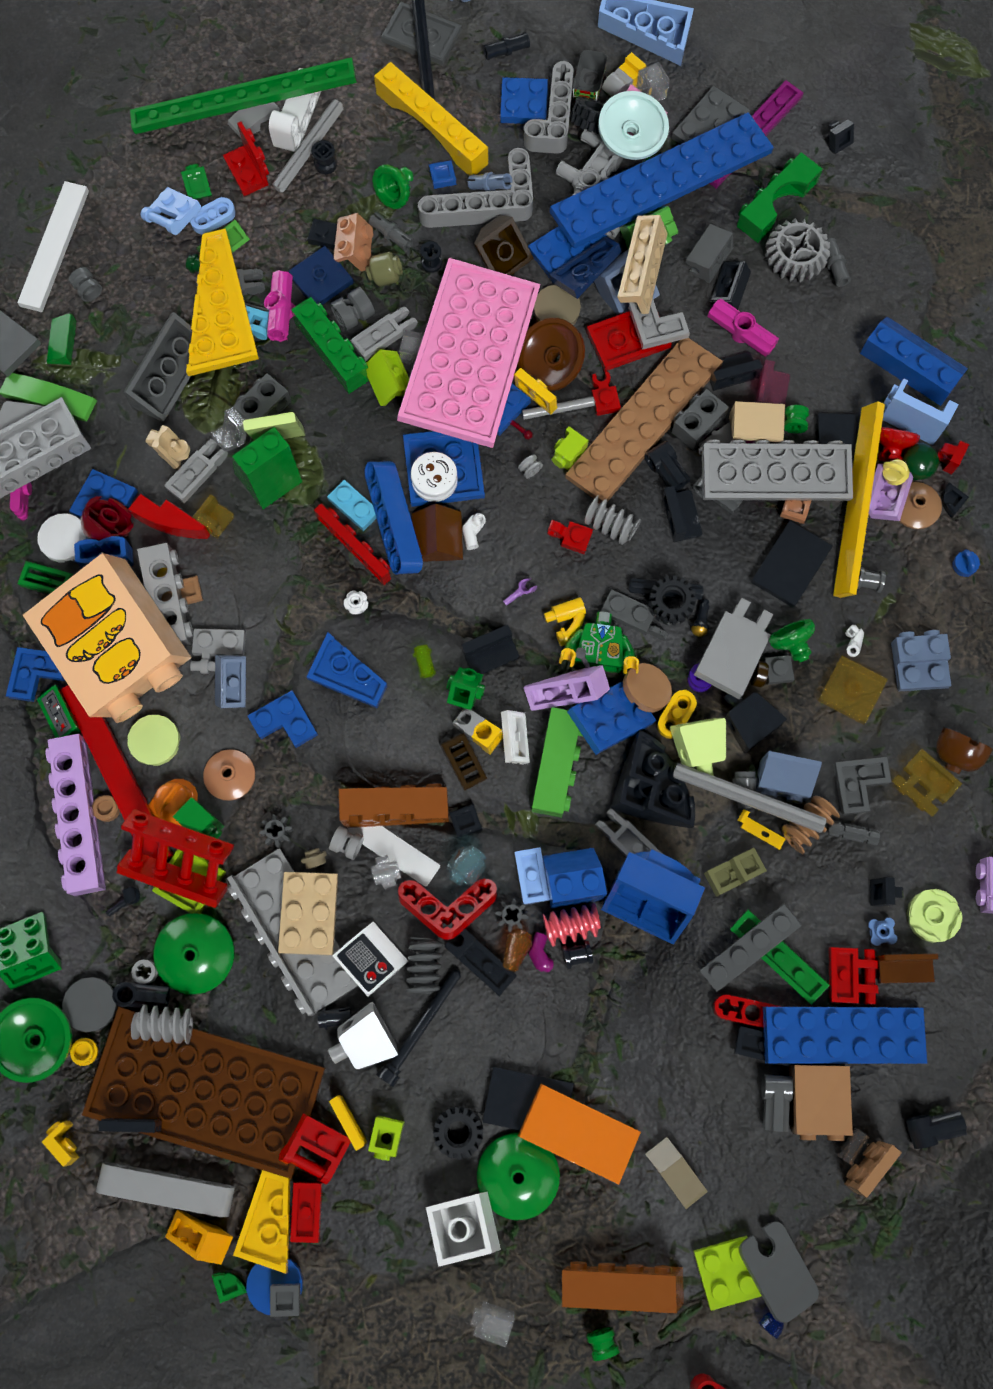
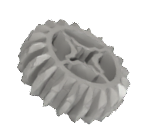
M796 218L792 220V223L786 220L782 226L778 224L775 230L770 233L769 240L765 246V258L769 259L768 266H774V273L781 272V279L789 276L790 282L794 278L801 282L804 277L810 280L813 275L817 276L821 269L825 268L830 256V251L828 250L830 242L826 241L828 239L827 234H821L822 227L816 229L814 228V222L809 225L806 224L805 219L798 223Z

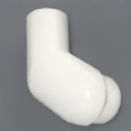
M481 513L472 515L462 527L467 550L479 547L476 535L486 522L485 516Z
M851 625L846 631V636L851 638L847 647V654L855 657L860 653L864 632L856 625Z

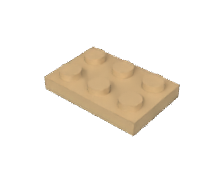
M284 872L279 954L333 956L338 874Z

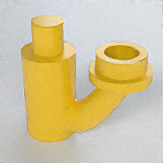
M579 597L553 606L552 611L544 613L546 623L554 620L560 623L573 618L572 624L566 631L564 628H561L560 631L556 632L560 646H566L569 639L580 629L585 619L586 609L582 598Z

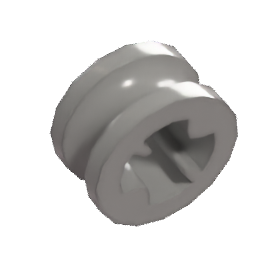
M531 455L521 462L518 469L520 472L524 471V477L528 479L538 473L543 464L540 461L537 462L536 455Z
M139 960L132 967V978L137 983L151 984L158 977L155 963L152 961ZM143 965L151 968V973H148L150 976L147 979L139 976V971H142L140 968Z

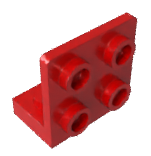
M240 121L237 125L243 146L224 154L223 158L243 196H246L269 185L266 177L269 175V171L264 162L265 156L260 146L256 147L254 144L255 138L251 129H245L242 121Z

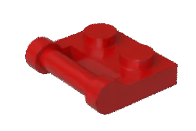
M303 1113L287 1145L282 1148L279 1154V1161L285 1164L291 1163L316 1176L319 1182L328 1184L351 1141L347 1136ZM301 1145L327 1159L326 1164L322 1167L296 1153L299 1146Z

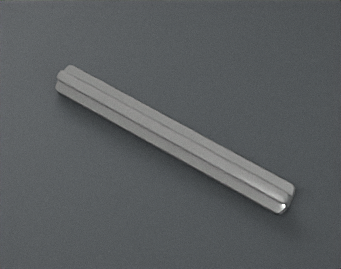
M334 99L273 181V188L280 193L286 190L312 154V146L322 140L343 111V104L340 101Z

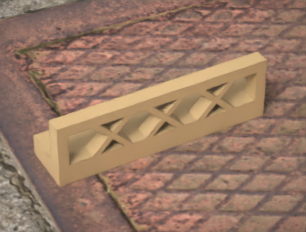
M660 215L637 216L618 293L620 303L637 302L642 314H649L667 239V231Z

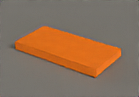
M540 1084L518 1136L619 1185L641 1132Z

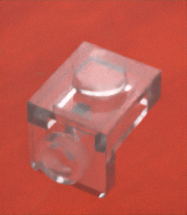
M233 407L225 410L223 428L212 433V439L225 452L245 444L246 432L243 426V421L246 420L245 417L240 415Z

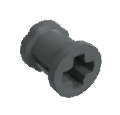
M861 566L857 589L864 587L874 589L876 593H881L885 584L886 572L882 570L880 572L869 571Z

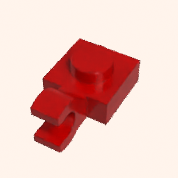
M551 520L547 534L562 539L561 547L585 554L593 529L571 521L567 528L560 522Z

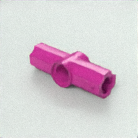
M280 270L273 272L271 292L266 296L264 306L269 310L267 337L272 341L282 342L287 340L289 320L293 317L291 309L295 305L291 302L293 276L289 272Z
M721 298L715 302L708 313V318L729 331L734 341L748 344L765 357L772 352L778 343L779 338L757 324L755 317L751 313L740 312Z

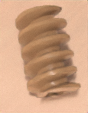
M813 796L811 803L804 805V810L826 818V823L829 825L834 824L831 815L840 818L835 807L820 796ZM790 821V825L785 824L782 826L786 841L801 854L805 853L801 846L802 844L808 847L812 846L809 839L810 836L816 840L820 838L816 831Z

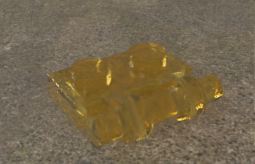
M920 749L903 768L910 777L905 780L898 774L891 781L899 788L898 791L903 796L906 794L917 804L916 807L920 811H926L931 817L939 810L931 802L936 798L942 804L946 803L962 785L957 778L923 749ZM917 782L928 791L925 796L913 787Z

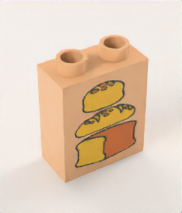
M101 553L23 614V617L89 717H112L116 723L131 718L143 707L138 699L151 688L155 692H162L175 685L183 676L178 668L192 658L126 559Z

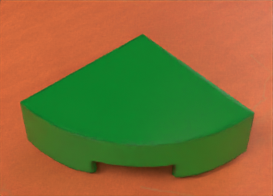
M216 1272L212 1274L220 1303L247 1293L246 1284L239 1276L230 1272Z

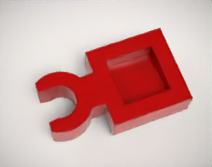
M608 371L605 372L604 381L597 380L596 374L592 375V385L596 388L592 390L596 416L616 413L621 409L616 386L609 387L611 376Z

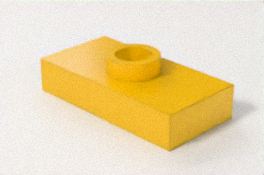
M522 368L514 374L516 387L551 415L557 409L556 396L548 391L547 386L541 380H535Z

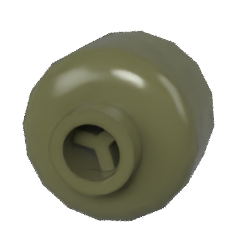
M385 252L370 258L369 266L366 267V273L370 281L373 280L377 286L382 287L398 282L400 275L403 274V268L398 256H394L392 252Z

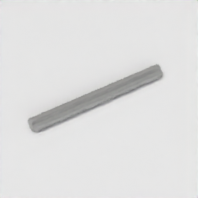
M678 764L675 767L673 777L816 832L821 833L824 830L827 819L683 764Z

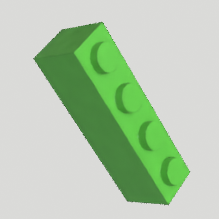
M551 707L532 805V812L562 818L564 811L569 812L571 796H567L568 786H574L576 771H572L573 761L579 760L581 746L576 745L578 736L583 737L567 713L569 710Z

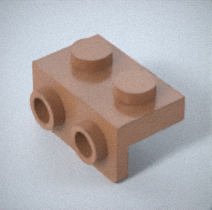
M358 213L338 218L334 260L336 262L349 260L360 271H365L366 267L369 266L371 258L373 227Z

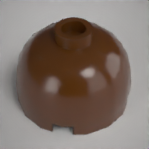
M944 727L936 744L939 758L947 763L945 768L957 774H960L961 770L968 772L978 770L986 763L993 750L981 742L978 743L968 736Z

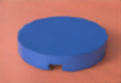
M289 1257L287 1274L255 1264L247 1277L246 1291L249 1301L256 1310L270 1315V1286L272 1284L300 1283L301 1296L304 1280L301 1269Z

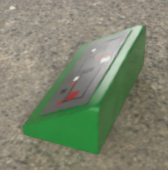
M57 685L49 688L37 701L55 738L79 734L81 731L63 697L61 688Z

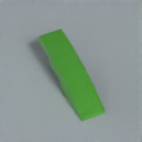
M15 373L6 377L0 389V394L4 398L43 407L62 397L74 419L86 422L97 402L95 398L72 389Z

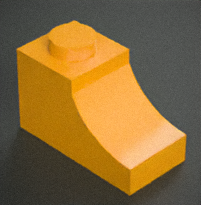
M177 1210L165 1238L195 1260L222 1265L233 1236L216 1225L199 1220L185 1211Z

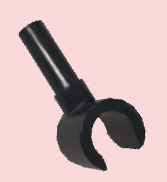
M129 887L122 890L124 899L108 909L106 914L110 917L126 905L139 902L138 888Z

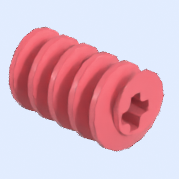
M592 903L591 911L588 910L586 905H582L580 914L575 907L571 908L570 916H568L564 909L560 911V918L557 917L554 911L550 912L549 920L542 914L547 938L552 946H556V938L558 937L563 944H566L568 935L573 942H576L577 933H580L584 940L587 939L588 931H591L593 936L597 937L598 929L601 928L595 903Z

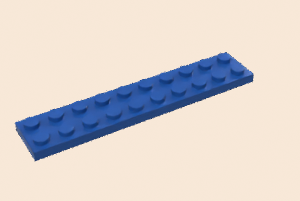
M748 112L550 206V214L573 248H577L637 219V216H643L771 154L774 147Z

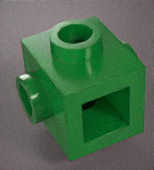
M459 667L455 676L450 675L446 687V690H449L447 703L472 710L476 700H481L483 697L485 685H482L484 675L470 668Z

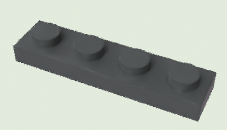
M782 904L703 966L700 972L718 992L800 928L802 924L788 907Z

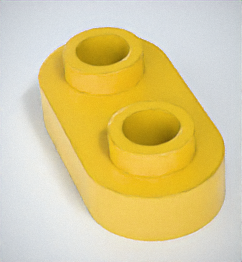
M680 690L670 699L657 723L658 732L663 737L673 738L671 731L665 726L666 723L671 722L673 725H679L688 722L697 705L696 698L691 692ZM684 701L687 707L685 709L680 708L678 702Z

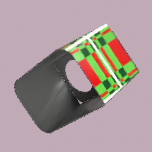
M584 50L581 53L573 84V104L578 97L598 100L607 63L606 54L592 50ZM588 72H595L599 76V82L595 85H587L583 80L584 75Z

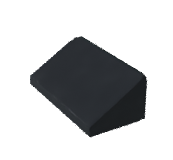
M745 261L723 263L710 300L711 304L714 305L721 298L737 310L739 309L751 274Z

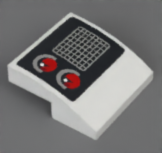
M374 922L359 932L332 956L367 997L408 963V960Z

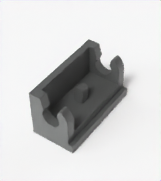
M710 224L686 259V264L695 267L691 268L689 272L710 284L733 249V233Z

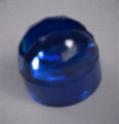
M771 1312L766 1313L758 1322L776 1340L784 1329V1323L776 1321Z

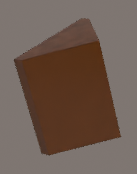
M433 504L412 514V524L423 562L463 560L461 511Z

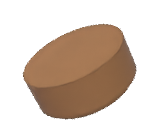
M102 795L93 802V813L97 819L103 822H110L118 817L120 810L112 796Z

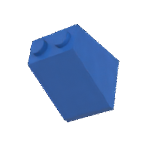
M594 848L542 856L551 909L601 901L607 895L603 868Z

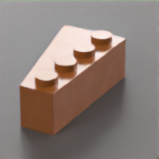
M428 784L426 787L417 788L415 785L400 786V788L339 789L340 822L345 828L449 822L447 787H442V784Z
M575 1261L570 1262V1266L562 1270V1307L677 1313L684 1304L683 1267L665 1265L643 1267L640 1264H628L625 1267L615 1266L614 1263H598V1266H587V1262Z

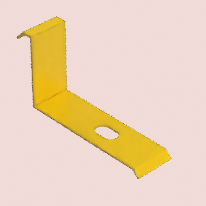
M743 809L737 820L742 822L740 828L780 850L785 838L749 818L750 812ZM762 831L767 832L769 837L763 836L761 834Z

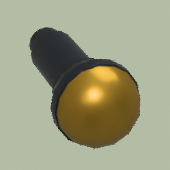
M707 599L702 600L697 619L691 625L692 633L698 637L706 635L709 630L707 617L710 606Z

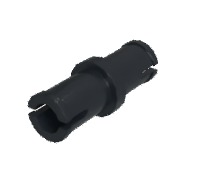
M526 32L510 38L508 36L502 37L500 41L483 45L484 56L487 60L502 55L510 56L512 52L529 48L530 39Z

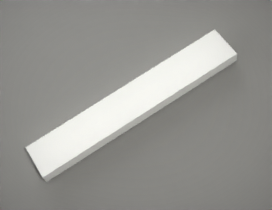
M64 182L17 302L20 307L43 312L89 193L87 186Z

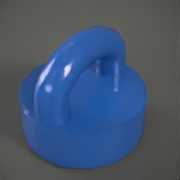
M966 549L953 559V569L958 575L969 577L979 569L980 560L974 552Z

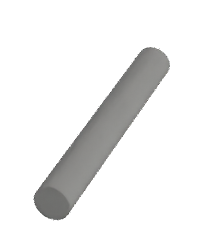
M594 397L557 403V409L552 414L595 406ZM541 406L522 410L524 420L550 415Z

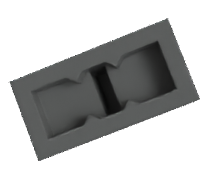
M267 373L262 378L257 379L245 395H241L236 400L233 408L237 417L244 421L280 414L292 401L288 390ZM268 392H274V394L269 397L265 396V394ZM250 409H257L254 413H248Z
M707 389L701 395L696 394L688 404L690 407L685 412L681 410L673 419L672 433L693 451L723 421L729 408ZM701 408H708L711 412H704ZM691 424L695 429H688L685 425Z

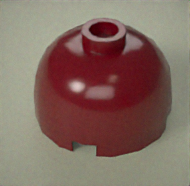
M102 496L91 498L81 514L80 523L84 535L88 539L98 541L111 536H119L126 539L134 526V522L131 523L130 520L132 517L130 511L115 499L109 498L108 501L100 500Z

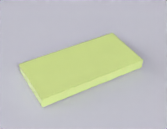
M293 412L243 421L244 431L253 440H256L273 427L277 429L284 439L305 436L304 427Z

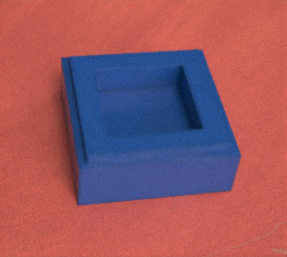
M452 160L429 164L434 189L457 185Z

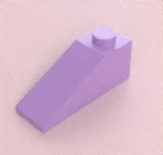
M603 665L579 669L524 686L530 709L533 711L598 700L610 690Z

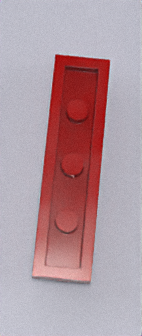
M320 504L314 509L317 519L383 585L391 580L390 566L382 558L377 559L372 554V548L365 541L360 542L355 537V531L348 524L343 526L338 521L340 517L331 507L326 509Z

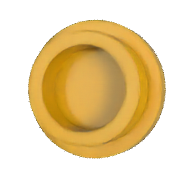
M81 1038L74 1042L70 1050L72 1061L79 1066L92 1064L98 1056L97 1044L89 1038Z

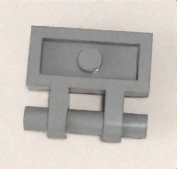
M194 629L192 654L194 656H202L201 661H191V671H200L201 674H209L210 671L215 672V661H211L212 656H244L245 630Z

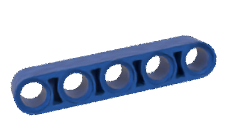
M391 461L368 462L365 466V479L390 568L396 575L419 573L423 567L422 555L396 465Z

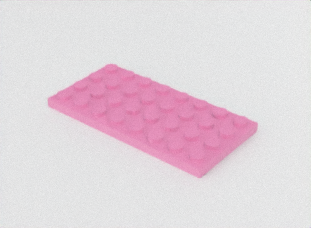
M449 258L397 421L493 448L540 284Z

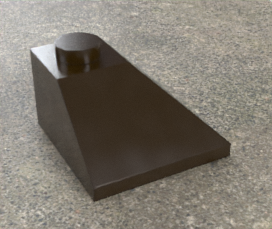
M498 215L481 228L474 243L487 269L510 276L534 258L511 216Z

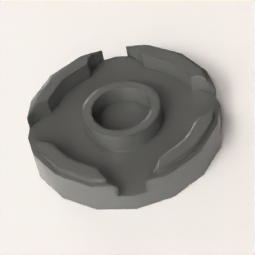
M95 977L83 978L72 984L67 990L62 1007L70 1025L74 1029L83 1032L99 1031L114 1019L118 1005L114 1003L112 998L114 989L107 981Z

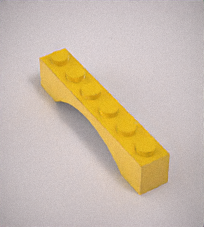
M392 62L388 63L374 75L376 94L392 108L405 111L421 122L439 140L455 164L469 176L472 174L477 175L488 165V146Z

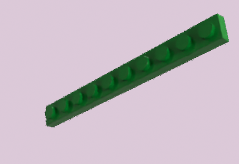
M351 57L130 109L131 127L135 134H140L357 83L354 62Z

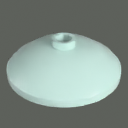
M625 91L614 95L604 104L599 116L598 128L604 144L613 153L626 159L638 160L650 157L661 149L668 135L669 121L662 105L652 96L639 91Z

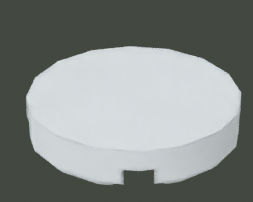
M57 514L48 518L41 525L38 532V545L41 551L50 560L58 563L75 560L74 544L88 539L82 531L81 520L70 514Z

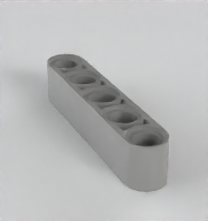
M103 1162L96 1193L211 1216L229 1217L235 1187L123 1164Z

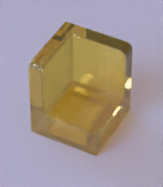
M209 495L193 518L203 524L208 532L218 539L233 520L234 514L221 506L213 495Z

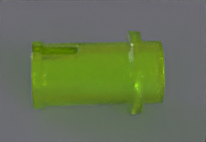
M428 645L415 647L412 654L416 658L420 678H429L436 675L431 658L432 649H429Z

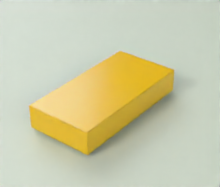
M339 1095L331 1099L329 1102L356 1151L367 1144V1140L343 1096Z

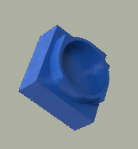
M653 849L650 852H638L636 854L629 852L601 910L674 945L694 916L705 887L699 885L700 878L695 877L684 865Z

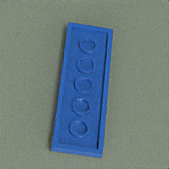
M763 1007L765 1063L927 1064L924 1008Z

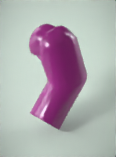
M535 932L529 957L537 970L540 972H550L554 967V962L548 958L544 951L547 935Z

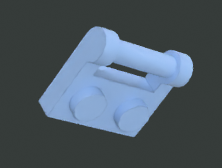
M167 187L150 207H144L141 210V218L149 223L154 222L166 228L169 233L177 235L202 207L197 200ZM161 212L172 217V219L161 216Z

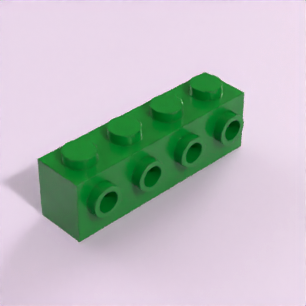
M312 297L291 309L296 326L348 394L368 382L366 372L368 366L361 356L357 357L355 355L353 345L348 338H342L340 335L341 331L334 320L329 321L326 317L327 312L321 303L316 304Z

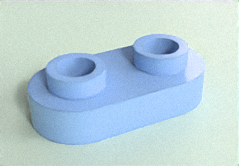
M221 197L202 206L190 221L193 230L198 234H204L229 223L235 217L234 205L230 199Z

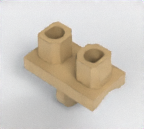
M162 425L159 431L152 429L146 438V443L174 469L179 470L181 460L189 457V444L184 440H180L167 426Z

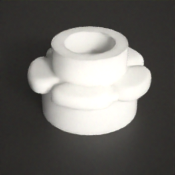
M354 590L346 595L344 607L351 614H361L367 609V595L364 592H356Z

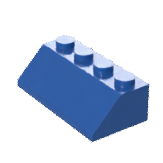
M886 317L878 324L860 352L861 355L901 381L903 379L908 380L907 385L940 406L968 370V368L889 317Z

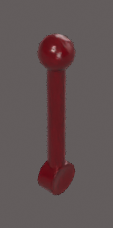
M514 420L511 421L510 424L523 433L525 439L528 440L533 437L532 431L525 430Z

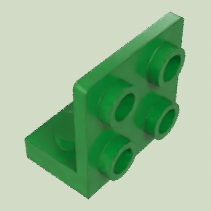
M43 912L0 928V978L11 990L62 969L61 960L49 946L46 916Z

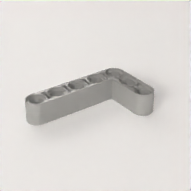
M515 148L508 155V174L511 175L513 181L509 183L512 185L510 190L424 196L418 202L420 223L428 228L488 224L498 215L511 216L515 222L528 220L533 212V192L528 152L523 148Z

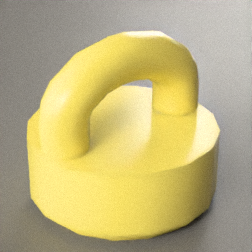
M896 459L883 464V476L888 484L900 485L908 479L910 472L904 461Z

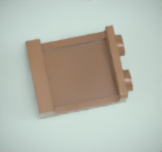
M789 1065V1076H793L794 1127H791L792 1133L799 1135L800 1140H816V1135H827V1140L844 1141V1135L853 1136L850 1066Z

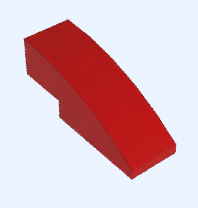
M140 494L128 508L135 519L158 531L192 539H208L210 537V533L203 524L168 500H165L159 507Z

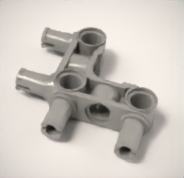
M584 129L581 135L582 142L596 149L583 169L578 170L564 161H561L556 169L557 176L572 183L574 188L573 195L607 180L612 172L617 171L623 160V157L613 153L604 144L600 133L595 134L594 131L591 133ZM620 227L605 233V235L615 239L620 232Z

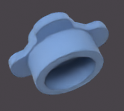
M886 918L884 921L872 919L869 921L870 941L873 945L879 946L881 943H896L897 936L894 934L893 927L895 922L893 919ZM881 929L885 930V934H881Z

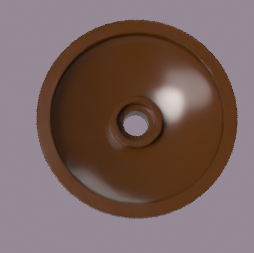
M543 319L535 323L526 332L517 364L518 369L522 368L535 380H541L547 386L548 391L560 390L570 384L581 370L585 357L583 338L579 330L564 319ZM558 355H560L559 361L556 362V361H555L556 357H557Z

